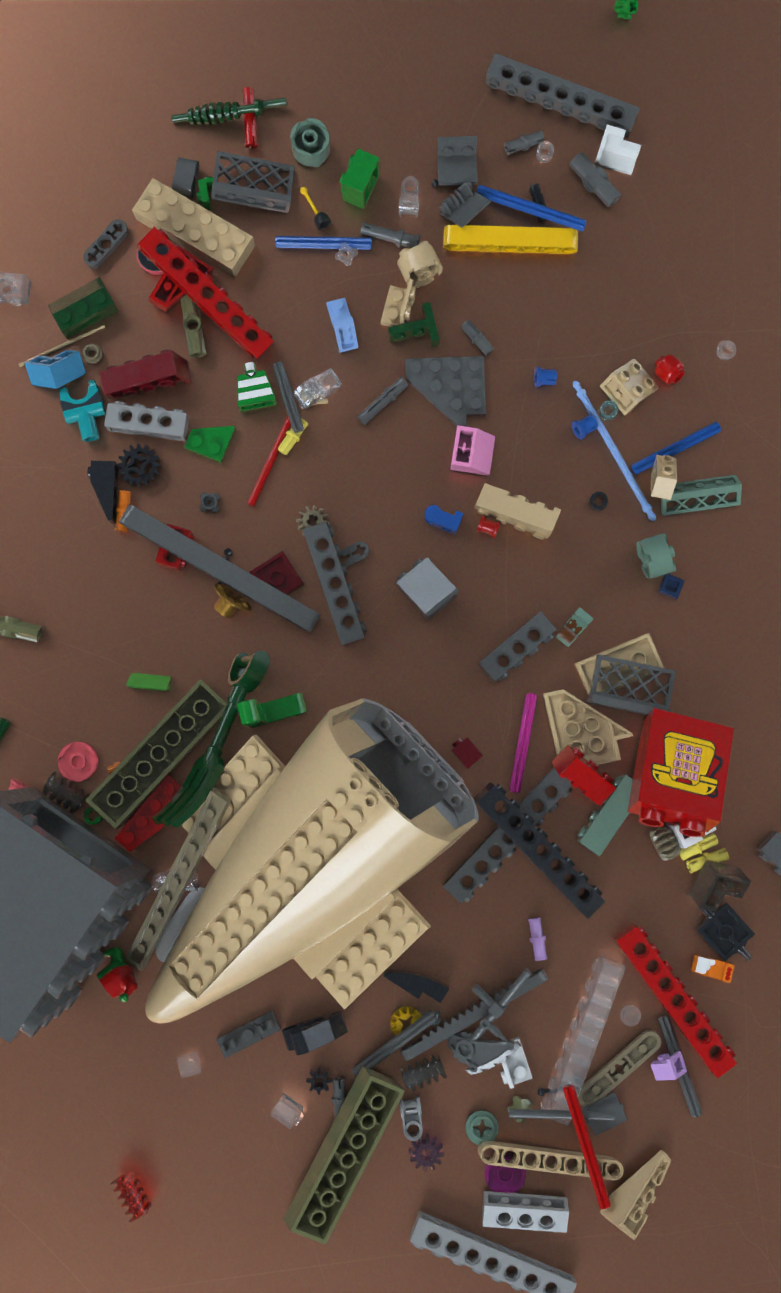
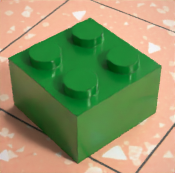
M357 149L355 155L352 154L350 156L347 172L344 171L342 173L340 191L344 201L364 209L380 176L379 157Z

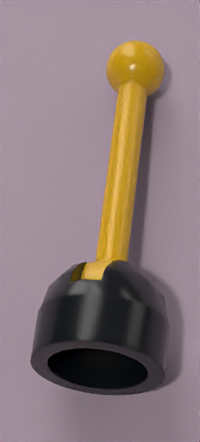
M301 187L300 193L306 197L316 214L314 223L317 229L323 230L327 228L331 223L329 216L317 210L307 193L308 189Z

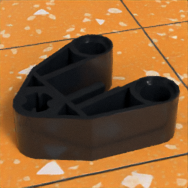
M342 1011L318 1016L282 1030L288 1051L295 1050L296 1055L313 1051L348 1032Z

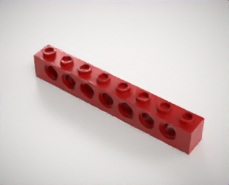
M154 226L138 243V249L247 354L257 361L274 342L271 339L272 335L266 329H260L254 317L251 315L247 316L242 311L243 307L237 301L232 302L227 297L228 293L221 286L218 288L208 273L205 272L203 274L198 269L199 265L192 258L188 259L178 244L175 243L173 245L168 240L169 236L162 229L158 230ZM163 246L167 248L168 253L161 255L157 252V248ZM174 261H180L183 264V267L181 269H175L172 266V263ZM194 275L197 277L198 282L191 284L188 282L187 277ZM208 289L212 292L213 296L205 298L202 295V291ZM220 303L225 304L227 311L220 312L217 309V305ZM235 317L239 318L242 321V325L239 327L234 326L232 319ZM254 332L257 339L254 341L249 340L246 333Z
M632 924L616 936L614 940L705 1065L718 1079L737 1065V1062L734 1060L735 1053L728 1045L726 1047L721 1042L723 1039L722 1035L716 1028L712 1030L708 1024L711 1022L704 1011L700 1013L696 1008L698 1003L691 994L687 995L683 990L685 985L680 978L677 977L675 979L671 974L673 969L666 960L662 961L658 955L661 952L654 943L650 945L647 941L648 935L641 926L638 928ZM638 943H643L644 945L641 953H635V946ZM655 960L656 967L653 970H648V962ZM663 977H667V986L660 987V980ZM676 994H680V1002L677 1004H673V996ZM692 1011L693 1018L690 1021H685V1014ZM700 1029H705V1036L702 1038H698V1031ZM713 1046H718V1052L715 1055H710V1049Z

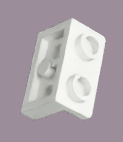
M519 1037L510 1039L521 1044ZM521 1045L514 1054L508 1055V1058L502 1062L504 1071L500 1073L504 1084L508 1083L510 1089L514 1088L513 1085L533 1079Z

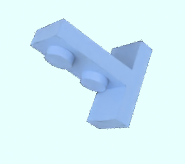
M341 298L326 302L339 352L358 348L354 321L350 315L346 299Z

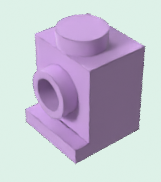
M677 1051L671 1056L669 1054H662L657 1057L658 1060H653L651 1063V1069L656 1081L676 1080L687 1072L681 1051Z

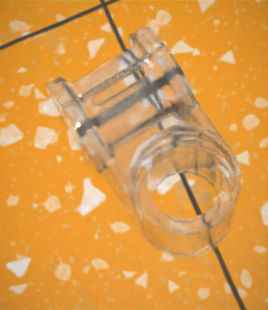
M408 176L402 181L398 216L405 214L418 217L419 182L413 176ZM408 186H413L415 189L413 191H408L405 188Z

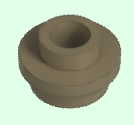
M89 344L84 347L82 356L87 363L95 364L101 360L102 350L96 344ZM91 352H96L94 357H90Z

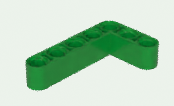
M302 693L265 703L251 699L236 704L242 725L249 728L259 727L307 713Z

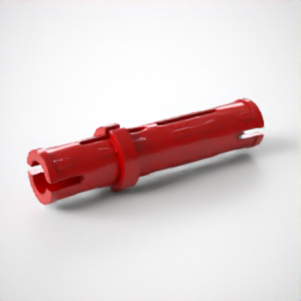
M250 87L242 89L243 105L254 104V88H251V91ZM255 112L245 113V147L249 148L250 145V149H255L258 147Z

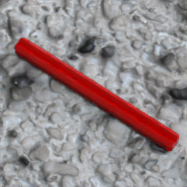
M572 1084L564 1086L563 1091L600 1209L610 1208L611 1203L575 1088Z

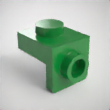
M205 177L198 180L200 190L196 192L198 204H202L203 208L207 210H212L209 192L212 191L214 177Z

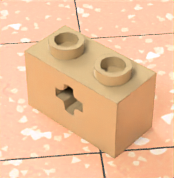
M656 455L651 471V496L671 500L677 483L676 458L669 455Z

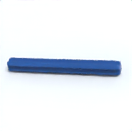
M276 236L275 244L277 248L370 250L372 248V239L364 237Z
M714 422L631 465V469L634 474H639L654 465L656 455H669L672 457L719 433L721 427L718 422Z

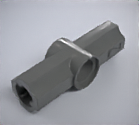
M583 152L576 155L570 162L569 166L582 179L584 187L590 193H595L607 207L614 205L622 194L608 180L605 170L599 166L596 167Z

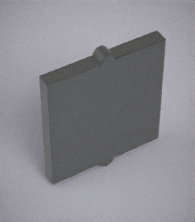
M615 1092L582 1108L583 1111L615 1112V1121L586 1120L587 1125H590L595 1136L627 1121L623 1111L624 1106L619 1102Z

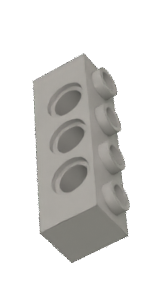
M115 401L114 404L108 403L104 426L111 432L186 441L190 418L185 411L180 409L166 411L165 408L154 406L151 409L141 404L128 406L124 402ZM127 414H132L131 420L124 421V417ZM146 417H152L150 423L143 424V420ZM165 420H172L169 426H162Z
M484 1191L482 1227L567 1233L569 1219L567 1197Z

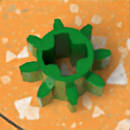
M616 0L614 10L618 14L617 17L631 19V14L637 13L638 1Z

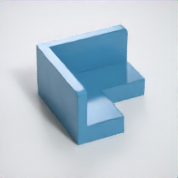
M65 350L53 357L39 355L25 362L30 382L35 386L57 389L86 373L79 351Z

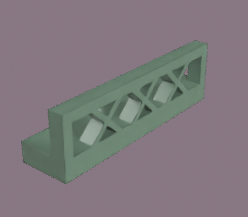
M736 475L676 483L671 500L661 498V514L666 516L741 505L742 483ZM736 492L735 499L726 500L724 498L728 493ZM710 495L717 496L713 502H705ZM690 498L697 499L693 505L688 506L685 504ZM668 501L678 502L674 508L667 509Z

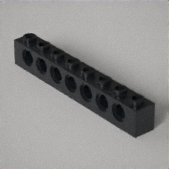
M489 782L473 798L474 801L581 914L589 919L605 903L601 897L603 893L595 885L591 887L587 883L589 878L581 870L577 872L573 868L575 863L568 856L564 858L560 854L562 850L556 843L552 842L550 844L546 839L548 835L540 827L536 829L532 825L535 821L527 813L523 815L518 810L520 805L513 798L509 800L505 796L507 792L500 784L495 786ZM498 801H503V807L500 810H495V804ZM516 815L517 821L509 825L510 817ZM526 830H530L529 838L523 839V833ZM543 844V852L537 853L538 846ZM554 859H558L557 866L551 868V862ZM571 873V879L568 882H564L565 876ZM585 888V893L582 896H578L579 890Z

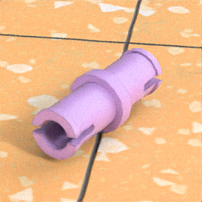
M541 917L528 919L531 938L529 939L533 944L535 961L548 959L545 947L546 936H543Z

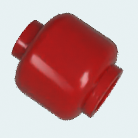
M672 354L665 357L661 356L655 363L656 376L666 384H676L685 374L684 364Z

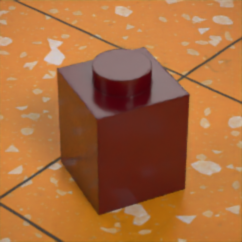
M460 737L452 744L454 748L451 751L466 769L483 757L468 737L464 740Z

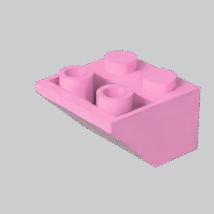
M457 425L450 470L489 476L495 436L477 428Z

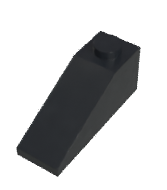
M91 461V467L87 469V476L108 521L111 524H116L117 513L115 508H117L119 468L115 461Z

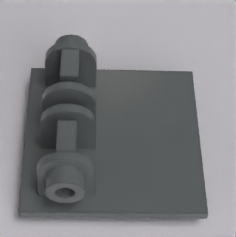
M468 181L467 183L464 182L458 188V191L455 190L454 195L450 194L449 197L441 202L439 214L463 228L491 201L473 191V186Z

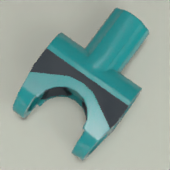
M94 379L88 381V393L80 400L72 399L66 386L60 388V402L67 424L78 422L83 442H91L100 438L95 417L106 415L104 400Z

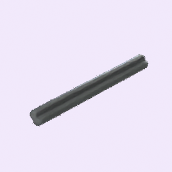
M432 1010L428 1011L352 1069L353 1074L357 1077L362 1066L372 1069L434 1023L437 1020L436 1014Z
M668 1015L660 1016L658 1021L671 1056L677 1051H681L670 1017ZM687 1069V1072L678 1079L691 1116L698 1117L702 1115V1110Z

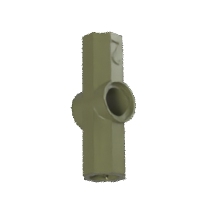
M184 296L180 300L189 356L195 358L207 355L200 309L188 296ZM191 324H198L196 329H189Z
M0 616V636L39 643L43 633V626L23 622L21 619L9 616Z

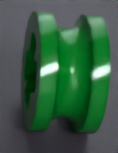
M92 807L87 808L84 812L86 823L91 825L99 824L103 817L99 814V817L92 821V818H89V814L95 809Z

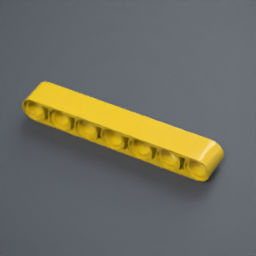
M447 225L444 227L443 248L449 251L573 254L578 251V230L573 228L465 225L461 228L458 225Z

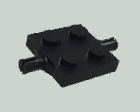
M705 902L702 903L699 909L705 914L706 918L695 930L724 962L736 953H739L746 962L749 961L752 955L745 946L755 933L727 902L714 911Z

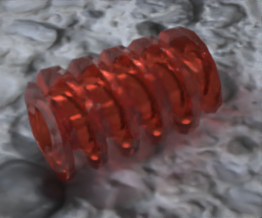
M134 1171L127 1172L110 1183V1185L117 1184L113 1192L121 1191L117 1200L125 1199L121 1208L129 1207L124 1214L133 1215L129 1219V1223L144 1216L151 1207V1202H145L148 1197L147 1194H142L144 1188L142 1186L137 1187L140 1180L134 1179L136 1176Z

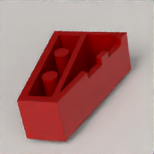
M183 249V254L188 259L192 258L199 265L198 269L203 274L205 272L209 275L213 273L214 268ZM174 261L172 266L175 269H181L183 264L180 261ZM163 273L149 296V302L162 311L167 312L186 294ZM194 275L187 277L188 282L191 284L198 282L197 277Z
M567 745L552 761L554 768L561 778L564 779L566 777L571 781L570 784L573 787H578L585 796L600 806L616 789L613 784L614 779L607 772L601 773L598 770L599 766L593 760L587 761L583 757L585 754L579 748L575 747L573 749L570 745Z

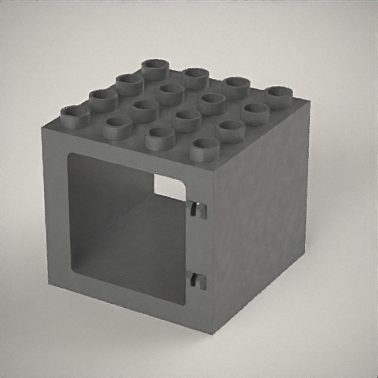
M34 787L0 791V1037L8 1043H11L23 1033L32 1038L41 1027L45 1028L53 1017L57 1019L64 1009H70L83 990L76 983H81L88 974L92 975L106 956L99 949L102 945L106 947L112 939L115 941L129 923L130 919L123 915L126 910L131 911L135 905L139 906L153 887V884L146 880L152 871L151 868Z

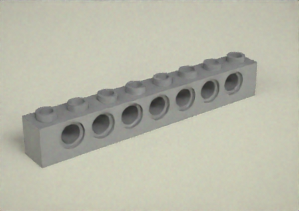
M421 1211L418 1212L410 1232V1242H412L414 1247L421 1250L424 1248L431 1250L432 1254L437 1257L443 1258L445 1256L458 1266H463L464 1264L471 1267L473 1272L490 1275L491 1279L502 1283V1281L509 1283L513 1289L518 1291L523 1289L530 1293H574L577 1285L575 1277L571 1274ZM430 1233H437L439 1235L435 1240L428 1238ZM450 1241H456L458 1243V1245L455 1248H450L447 1246V1244ZM471 1249L478 1251L475 1256H469L467 1252ZM491 1257L497 1259L494 1264H488L486 1261ZM509 1266L516 1267V1270L512 1273L506 1271ZM529 1274L536 1275V1278L534 1280H526V1277ZM548 1283H555L554 1288H545Z

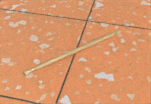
M103 324L39 355L46 356L106 327ZM36 355V356H34V357L28 359L27 361H29V360H31V359H33V358H35V357H37V356H39V355ZM25 362L19 363L20 367L25 365Z

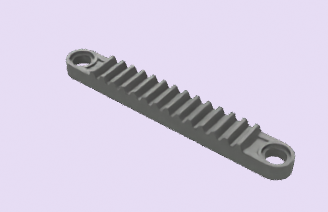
M544 968L534 971L510 1002L544 983L549 978ZM507 982V988L500 986V992L493 990V996L491 997L495 1001L501 999L513 983ZM479 998V1004L472 1002V1008L465 1006V1012L458 1010V1016L451 1014V1020L443 1019V1025L436 1023V1029L429 1027V1033L422 1031V1037L400 1050L404 1060L408 1061L487 1016L490 1013L488 1011L490 1007Z

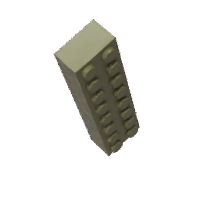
M200 679L85 801L115 829H119L153 793L165 777L221 720L227 703Z
M362 1066L283 1218L291 1232L326 1245L405 1092L396 1080Z

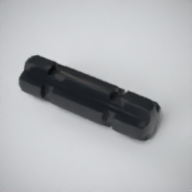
M538 183L531 185L529 191L531 196H533V202L546 206L540 185ZM538 217L540 222L548 221L546 219Z

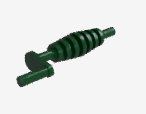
M287 98L265 101L255 99L254 104L242 106L238 102H233L232 105L230 102H225V104L223 102H217V104L210 102L209 105L196 106L195 110L194 108H189L187 113L172 115L171 118L173 123L190 122L191 125H196V123L198 125H204V123L206 125H218L219 121L222 124L226 122V119L228 122L233 121V118L240 119L241 115L245 113L255 112L257 116H261L265 109L287 106L288 103Z

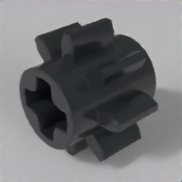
M321 1066L318 1067V1071L310 1070L309 1073L312 1078L306 1079L307 1083H311L309 1091L314 1089L318 1095H320L323 1089L328 1091L327 1083H332V1078H327L329 1070L324 1072L321 1070ZM316 1077H317L318 1079H320V1078L322 1077V1078H323V1082H322V1083H321V1082L315 1083Z

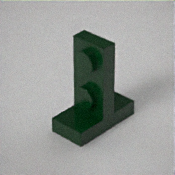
M422 303L424 319L388 327L389 341L401 342L406 337L413 336L417 338L428 332L431 347L439 346L440 339L431 303Z

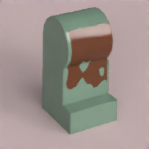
M579 607L562 627L556 638L569 647L594 618Z

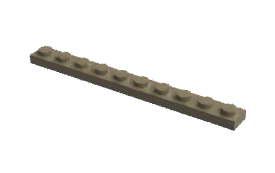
M216 789L210 790L125 958L140 971L146 968L231 802L229 798Z

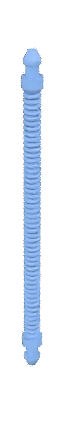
M575 380L573 388L577 391V397L584 403L583 405L588 414H591L596 419L599 433L603 440H605L604 442H606L612 455H614L613 457L618 466H620L619 468H621L623 475H625L624 477H626L628 484L634 490L633 492H635L634 494L638 501H640L643 512L647 513L649 520L655 521L656 515L651 510L653 507L647 503V499L643 492H641L642 490H640L638 483H636L637 481H635L633 474L627 468L628 466H626L627 464L623 457H621L622 455H620L617 446L612 442L613 440L608 431H606L607 429L602 420H600L598 413L593 405H591L592 403L587 396L586 390L582 389L580 382Z

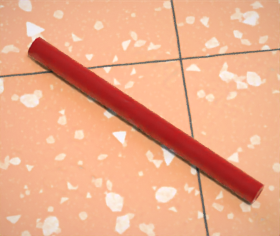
M287 416L247 501V504L254 507L280 452L278 447L286 437V432L291 428L289 416Z

